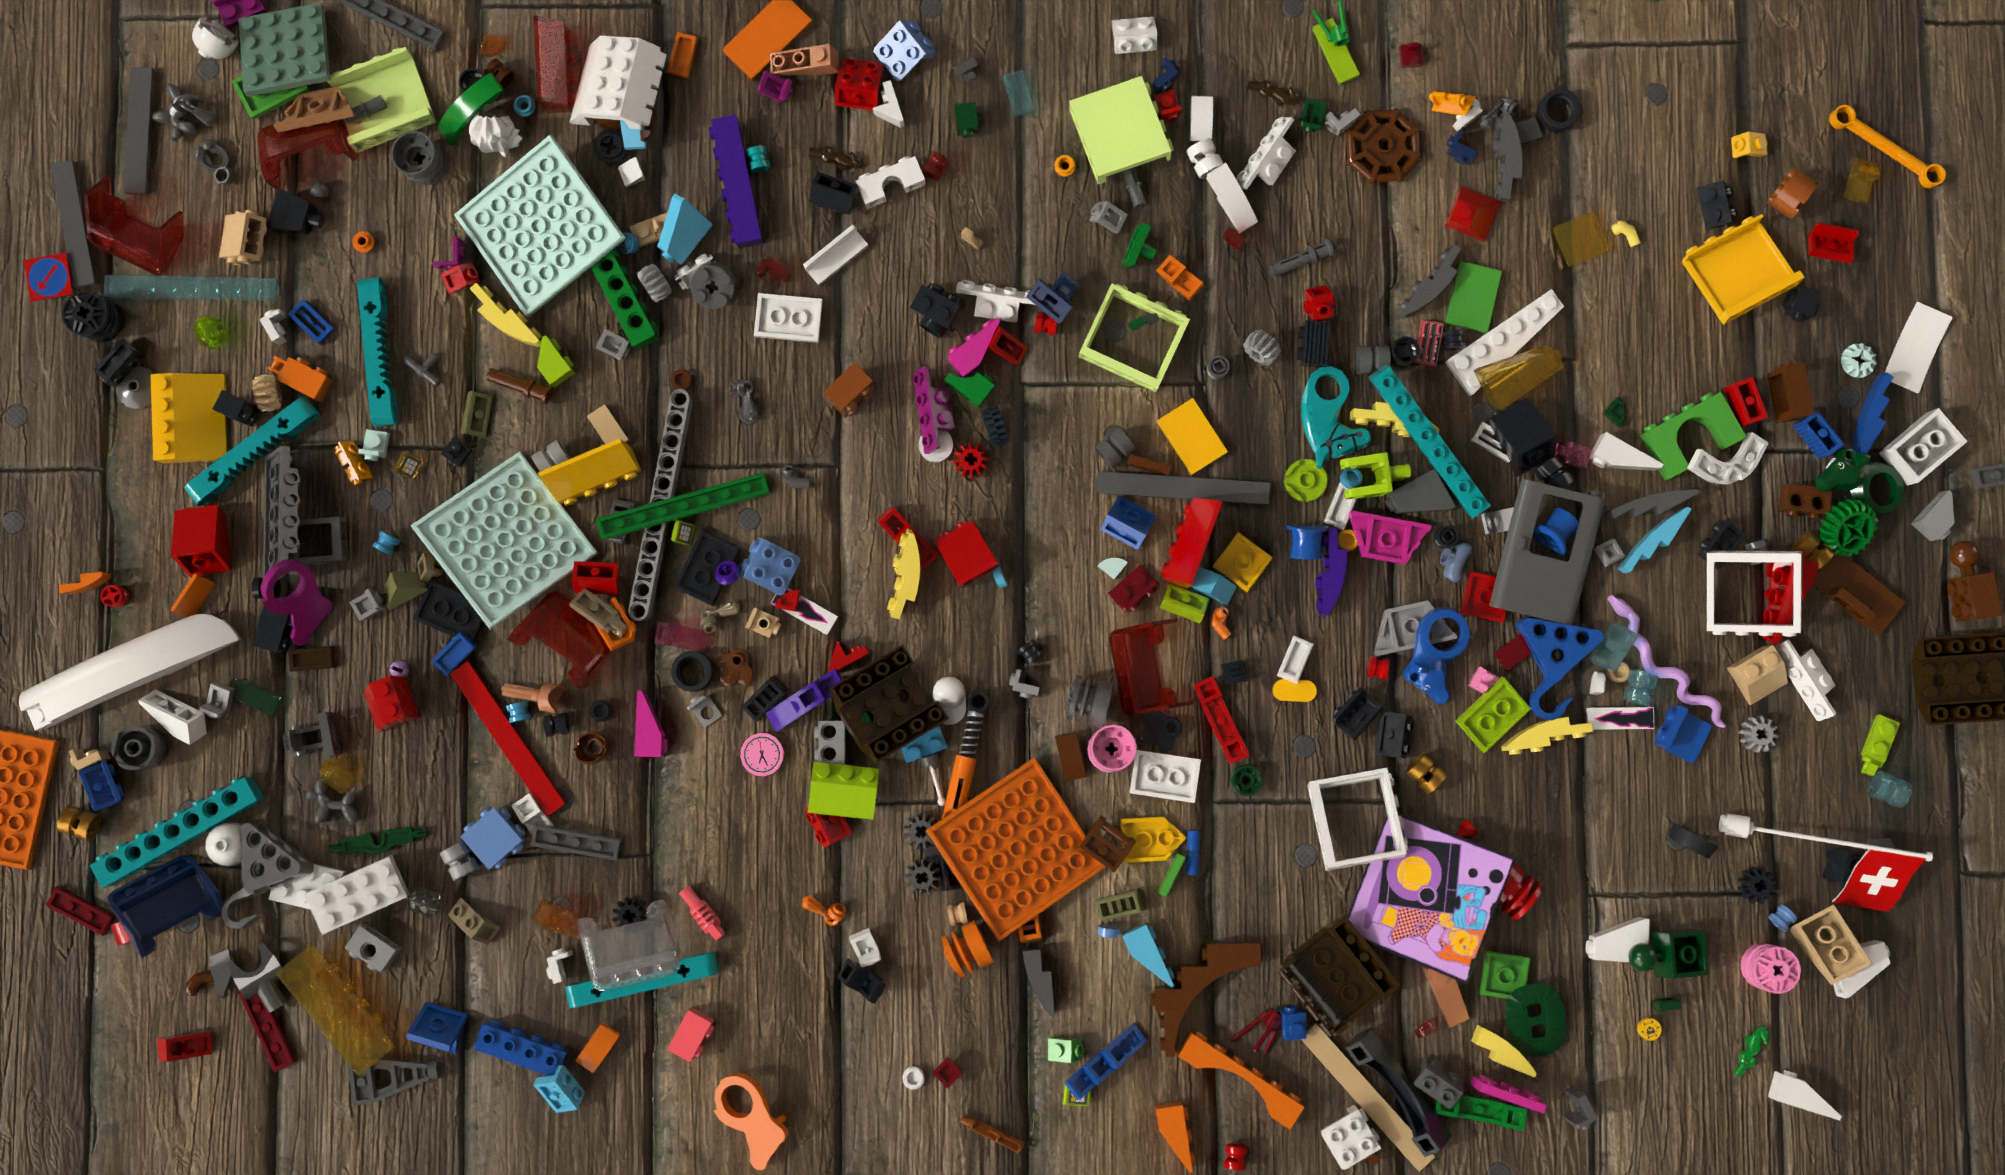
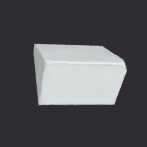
M636 157L618 167L625 187L646 180Z

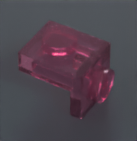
M1558 442L1555 456L1557 455L1563 464L1578 469H1587L1591 448L1575 442Z

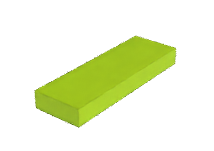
M1333 18L1324 21L1330 33L1332 32V27L1336 25ZM1320 24L1313 26L1314 34L1338 84L1341 85L1359 77L1360 74L1346 45L1334 46L1333 41L1328 42L1327 36Z

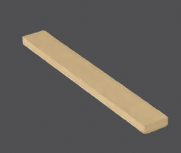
M1316 1023L1306 1030L1307 1039H1301L1303 1043L1420 1172L1435 1156L1433 1154L1427 1157L1423 1156L1412 1140V1130Z

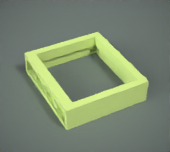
M1111 283L1078 357L1157 392L1190 319L1179 310L1173 312L1167 309V305L1162 302H1151L1142 293L1136 292L1134 294L1128 291V288L1124 285H1114ZM1113 297L1151 314L1157 313L1158 317L1180 326L1156 379L1090 349Z

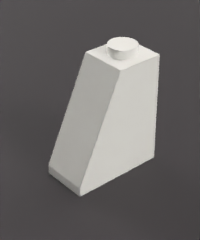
M1637 917L1589 935V941L1586 942L1588 958L1629 962L1628 953L1635 944H1648L1650 919Z
M1872 940L1860 944L1872 964L1833 984L1836 996L1842 998L1851 997L1890 965V951L1885 942Z

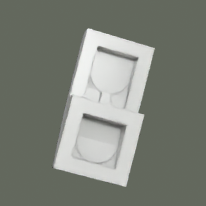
M1191 96L1190 141L1212 139L1213 96Z
M530 793L511 805L521 823L526 825L531 835L534 823L554 826Z

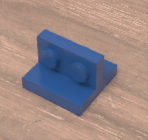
M1118 496L1100 530L1138 550L1156 515Z
M425 1002L407 1033V1039L455 1054L459 1048L460 1032L467 1021L468 1014Z

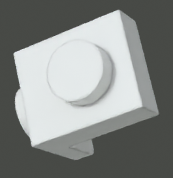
M869 928L849 936L850 943L858 957L861 968L874 965L877 961L881 960L879 947Z
M558 949L552 951L553 956L547 958V975L550 980L552 979L553 984L567 979L561 959L573 955L572 950Z

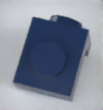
M1164 57L1161 62V66L1166 72L1155 79L1152 84V89L1156 94L1161 91H1168L1174 85L1173 82L1178 78V66L1167 57Z
M1458 130L1455 135L1451 134L1446 143V146L1449 147L1446 154L1453 157L1460 164L1469 165L1475 158L1477 151L1458 142L1463 133L1462 130Z

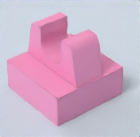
M1478 667L1468 686L1484 694L1499 677L1482 667Z

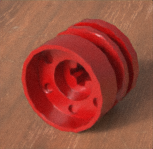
M1516 863L1512 867L1499 904L1503 902L1501 911L1505 914L1508 913L1512 920H1518L1534 905L1543 889V885L1538 881L1534 882V878L1530 875L1522 879L1525 871Z

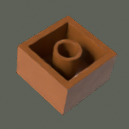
M854 362L823 393L826 399L846 417L847 415H853L859 409L858 404L862 400L867 401L874 395L875 385L873 380Z

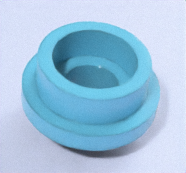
M519 96L514 101V110L519 116L528 117L535 111V102L530 96ZM528 104V108L523 110L522 105Z

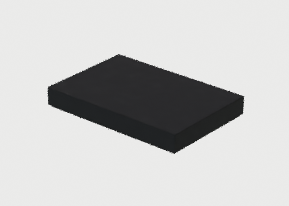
M701 529L673 588L714 606L723 587V584H720L715 578L716 568L724 561L735 563L741 548Z
M430 579L427 586L428 591L424 592L413 619L452 637H455L460 631H464L475 643L484 621L461 592Z

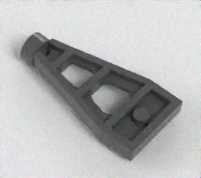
M368 1057L347 1062L353 1106L375 1103L425 1081L440 1079L442 1076V1067L439 1061L426 1063ZM411 1068L413 1070V1080L400 1083L398 1069ZM374 1070H389L392 1083L385 1088L377 1089Z

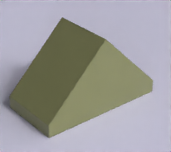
M391 572L382 594L387 609L390 611L428 591L426 582H420L419 572Z

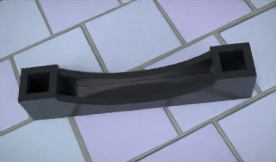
M1373 1027L1358 1033L1347 1045L1346 1050L1358 1066L1363 1065L1370 1069L1392 1091L1408 1119L1413 1133L1412 1140L1423 1156L1427 1157L1440 1152L1451 1138V1134Z

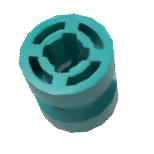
M754 146L745 151L747 158L750 160L748 165L750 173H763L771 169L770 163L766 159L768 154L766 146Z

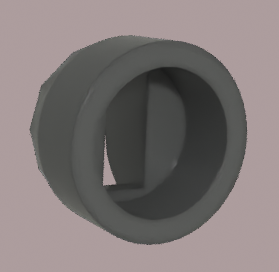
M221 166L215 170L214 178L216 182L228 185L233 182L234 173L229 168Z
M318 180L312 187L310 194L318 199H324L329 194V188L324 182Z

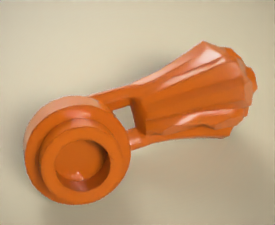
M812 895L804 896L802 899L804 909L822 915L829 925H837L846 915V908L840 903L832 904L827 909Z

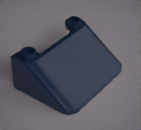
M189 855L179 856L115 889L107 898L110 907L141 958L151 954L156 949V942L153 937L199 912L208 920L215 919L222 915L223 907L218 889L193 857Z

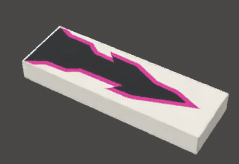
M787 588L786 591H785V593H787V592H789V591H792V590L789 589V588ZM776 594L771 603L776 605V602L782 595ZM801 595L797 612L784 610L826 635L829 634L838 618L835 614Z
M1654 707L1586 708L1587 723H1592L1593 730L1654 729Z

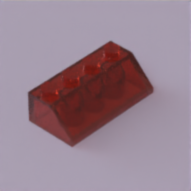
M533 16L537 101L547 114L572 112L575 94L571 92V84H574L573 71H570V63H573L572 50H569V42H572L571 29H568L562 21Z

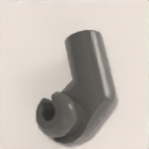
M791 465L783 467L782 477L789 487L810 488V478H799Z

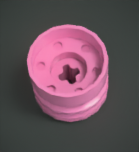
M1109 725L1104 726L1093 734L1089 740L1087 752L1089 760L1094 767L1100 771L1112 773L1130 765L1135 757L1137 747L1130 731L1122 726ZM1109 744H1112V748H1116L1112 755L1105 751Z
M1767 943L1754 944L1745 951L1741 959V970L1746 981L1764 991L1777 994L1785 993L1794 988L1800 979L1801 968L1799 960L1794 953L1786 948Z

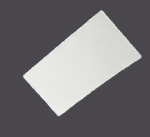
M1920 302L1916 303L1897 341L1885 373L1887 372L1894 376L1891 382L1915 393L1920 392L1928 368L1952 320V316Z

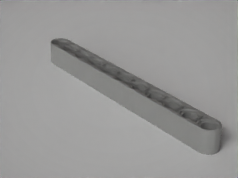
M683 389L674 390L670 396L649 504L675 497L693 405L692 397ZM681 395L686 396V402L683 405H677V398ZM681 416L682 423L679 426H673V419ZM677 437L678 444L675 447H669V440ZM673 458L674 465L666 469L664 466L665 461ZM665 479H669L670 486L662 490L660 483ZM669 522L662 524L661 530L658 532H653L652 527L644 529L629 604V615L633 620L645 622L651 617ZM656 542L658 546L657 551L650 554L648 546L650 543ZM646 564L653 565V572L649 575L644 573ZM643 585H648L649 593L646 596H641L639 592L640 587ZM643 606L645 614L638 618L635 614L636 608Z

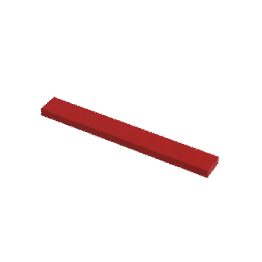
M467 661L451 672L450 675L546 816H550L567 803L518 731L510 723L509 718L470 661Z

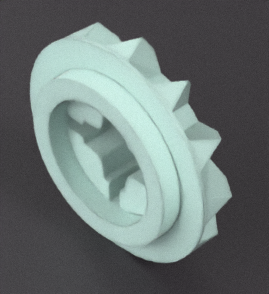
M1863 343L1853 344L1842 353L1841 364L1848 375L1862 378L1873 372L1877 364L1875 362L1876 354L1872 352L1871 347H1867ZM1861 355V359H1863L1866 362L1861 363L1859 366L1858 361L1852 358H1856Z

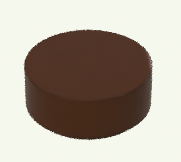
M679 369L672 374L671 384L676 390L683 389L687 391L693 385V378L688 371Z

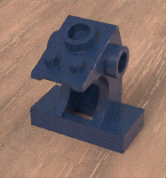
M1063 271L1053 285L1050 283L1046 284L1043 280L1039 279L1026 298L1057 323L1061 324L1074 307L1071 298L1080 284Z

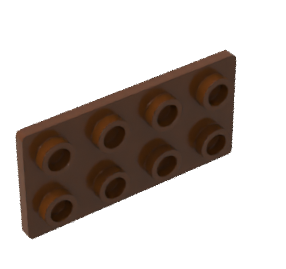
M1834 554L1817 571L1814 579V587L1877 636L1882 634L1905 604L1901 598L1847 556L1840 557Z

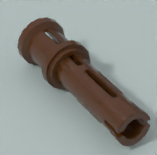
M490 368V372L487 373L486 380L488 382L521 392L525 398L530 399L532 397L547 405L552 397V386L545 387L537 384L535 380L526 381Z

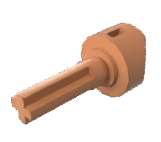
M545 682L541 689L505 683L501 690L502 696L538 702L540 711L558 714V702L565 691V687Z

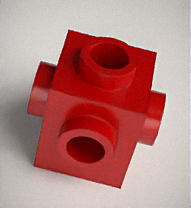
M1326 285L1305 289L1306 301L1303 302L1305 314H1308L1313 321H1325L1327 318L1334 317L1336 300Z

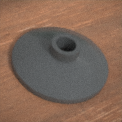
M141 366L132 369L126 376L125 381L116 387L119 400L125 406L133 409H142L151 405V374L154 373L150 369ZM137 383V388L132 390V385Z

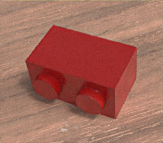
M1753 377L1723 388L1731 410L1741 427L1768 418Z
M574 561L572 574L574 593H580L583 589H587L592 594H619L621 575L618 563Z

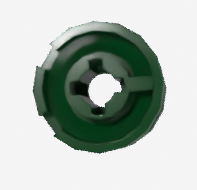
M1242 765L1235 768L1230 776L1232 789L1237 794L1243 796L1256 794L1261 789L1263 783L1260 771L1250 765ZM1245 776L1250 778L1248 785L1242 782Z

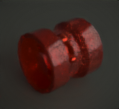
M931 151L928 156L929 161L923 165L921 171L929 178L940 181L943 176L942 171L944 168H947L950 161L945 156Z

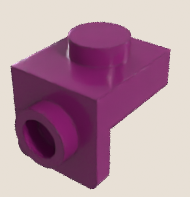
M765 71L756 92L780 103L791 96L793 80H784Z

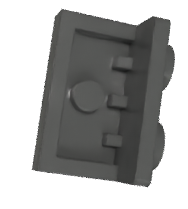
M1427 1056L1421 1062V1073L1414 1080V1085L1446 1107L1452 1108L1463 1094V1081L1461 1077L1455 1072H1449L1443 1068V1065L1435 1059L1431 1060Z
M1574 1087L1566 1090L1575 1111L1564 1116L1565 1120L1577 1129L1591 1127L1598 1118L1593 1110L1595 1104L1590 1095L1586 1096L1583 1091H1579Z

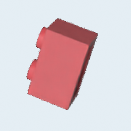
M691 1007L687 1011L667 1050L688 1062H691L694 1057L698 1059L704 1049V1046L701 1045L704 1038L709 1039L715 1028L712 1026L714 1019Z

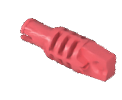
M690 885L679 893L690 907V914L706 934L710 933L716 941L725 935L724 930L719 925L722 923L706 901L700 900Z

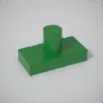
M1146 223L1137 225L1121 265L1127 268L1134 266L1139 254L1150 260L1153 259L1157 248L1145 243L1151 228L1150 225Z

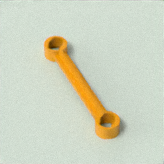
M1841 105L1831 112L1829 121L1834 128L1849 129L1919 175V182L1925 188H1934L1945 180L1946 172L1942 166L1938 164L1928 166L1858 120L1851 106ZM1837 113H1846L1848 122L1841 123L1837 119ZM1935 171L1938 180L1934 183L1929 181L1927 172L1933 173Z

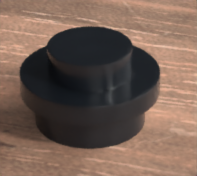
M604 700L594 702L590 708L591 717L598 722L607 721L612 715L611 705Z

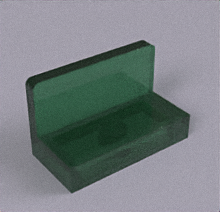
M235 679L234 682L239 685L233 699L270 716H275L284 696L247 679Z

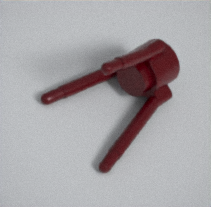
M1272 1009L1268 1013L1263 1010L1259 1017L1233 1036L1231 1041H1236L1264 1020L1262 1025L1267 1029L1253 1051L1257 1052L1270 1032H1272L1263 1051L1264 1054H1267L1278 1031L1282 1027V1017Z

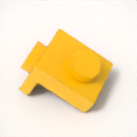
M1748 131L1731 138L1733 158H1740L1746 155L1756 157L1768 155L1766 134Z

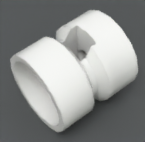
M1211 138L1197 142L1186 151L1191 162L1196 163L1194 169L1200 179L1206 178L1208 173L1223 165L1220 155L1215 154L1216 147Z

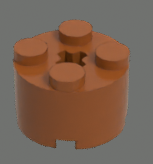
M1793 167L1767 203L1792 220L1819 183Z

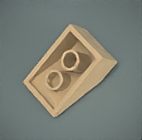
M1834 905L1789 928L1802 950L1831 985L1872 964Z

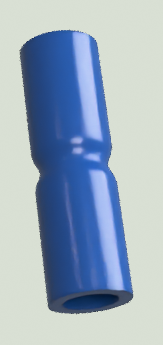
M1188 830L1186 875H1199L1201 831Z

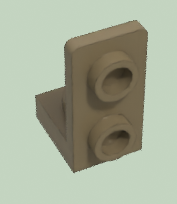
M462 898L457 901L448 914L472 940L489 945L501 928L497 922L483 918Z

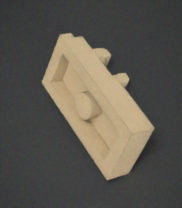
M667 213L629 226L631 232L638 239V248L659 241Z

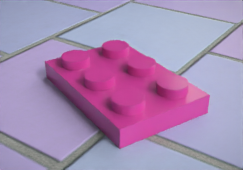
M1482 1074L1479 1077L1472 1075L1470 1084L1480 1092L1544 1114L1547 1105L1541 1102V1097L1535 1095V1093L1526 1089H1522L1519 1092L1520 1090L1514 1088L1513 1085L1502 1081L1499 1085L1493 1078Z

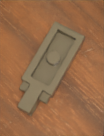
M583 589L570 602L571 608L603 631L605 630L608 633L612 631V633L620 638L627 632V625L621 622L622 618L618 615V611L587 589Z

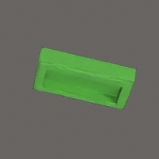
M1176 853L1157 891L1159 894L1165 897L1168 896L1186 859L1185 856Z

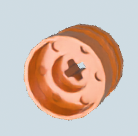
M975 920L962 926L964 935L962 938L954 930L951 931L954 940L952 943L946 934L941 936L945 956L951 968L958 974L960 979L966 977L963 966L967 967L970 974L974 973L973 961H976L981 968L995 962Z

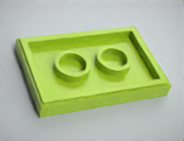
M1501 677L1460 715L1455 722L1480 751L1485 753L1527 714L1531 707L1507 679Z

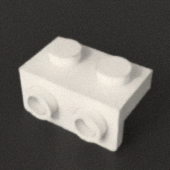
M1154 17L1112 20L1115 54L1157 50V29Z

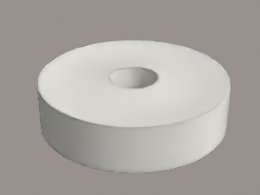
M938 431L940 448L931 454L924 453L921 435L919 450L926 460L939 463L951 455L953 440L947 431Z

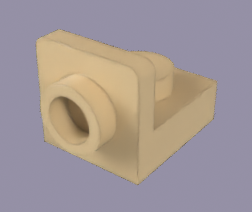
M72 749L69 751L71 756L70 762L77 771L99 764L103 760L108 761L111 759L108 751H98V749L91 750L85 754L82 749Z

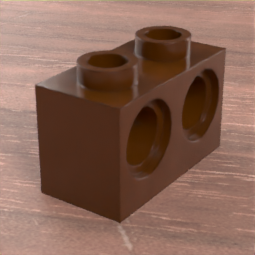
M1790 483L1782 485L1778 511L1786 512V516L1799 517L1801 514L1807 515V519L1821 520V517L1827 516L1825 512L1830 513L1832 490L1822 492L1813 486ZM1792 496H1794L1797 499L1796 506H1794L1791 502ZM1813 499L1818 501V509L1813 506Z

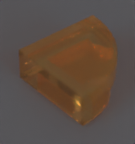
M485 34L478 54L482 57L497 55L504 49L507 43L505 40Z

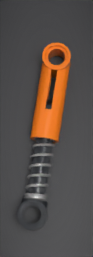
M974 691L968 698L967 710H969V713H967V716L969 718L965 722L967 727L964 729L965 736L962 737L964 739L963 744H961L962 750L959 752L960 755L955 757L942 819L967 803L977 763V759L973 758L976 753L975 747L978 745L976 742L980 738L978 735L979 731H981L980 724L983 723L982 719L990 704L988 695L983 691ZM977 695L985 698V704L981 708L973 705V698ZM962 787L958 807L953 808L957 789Z

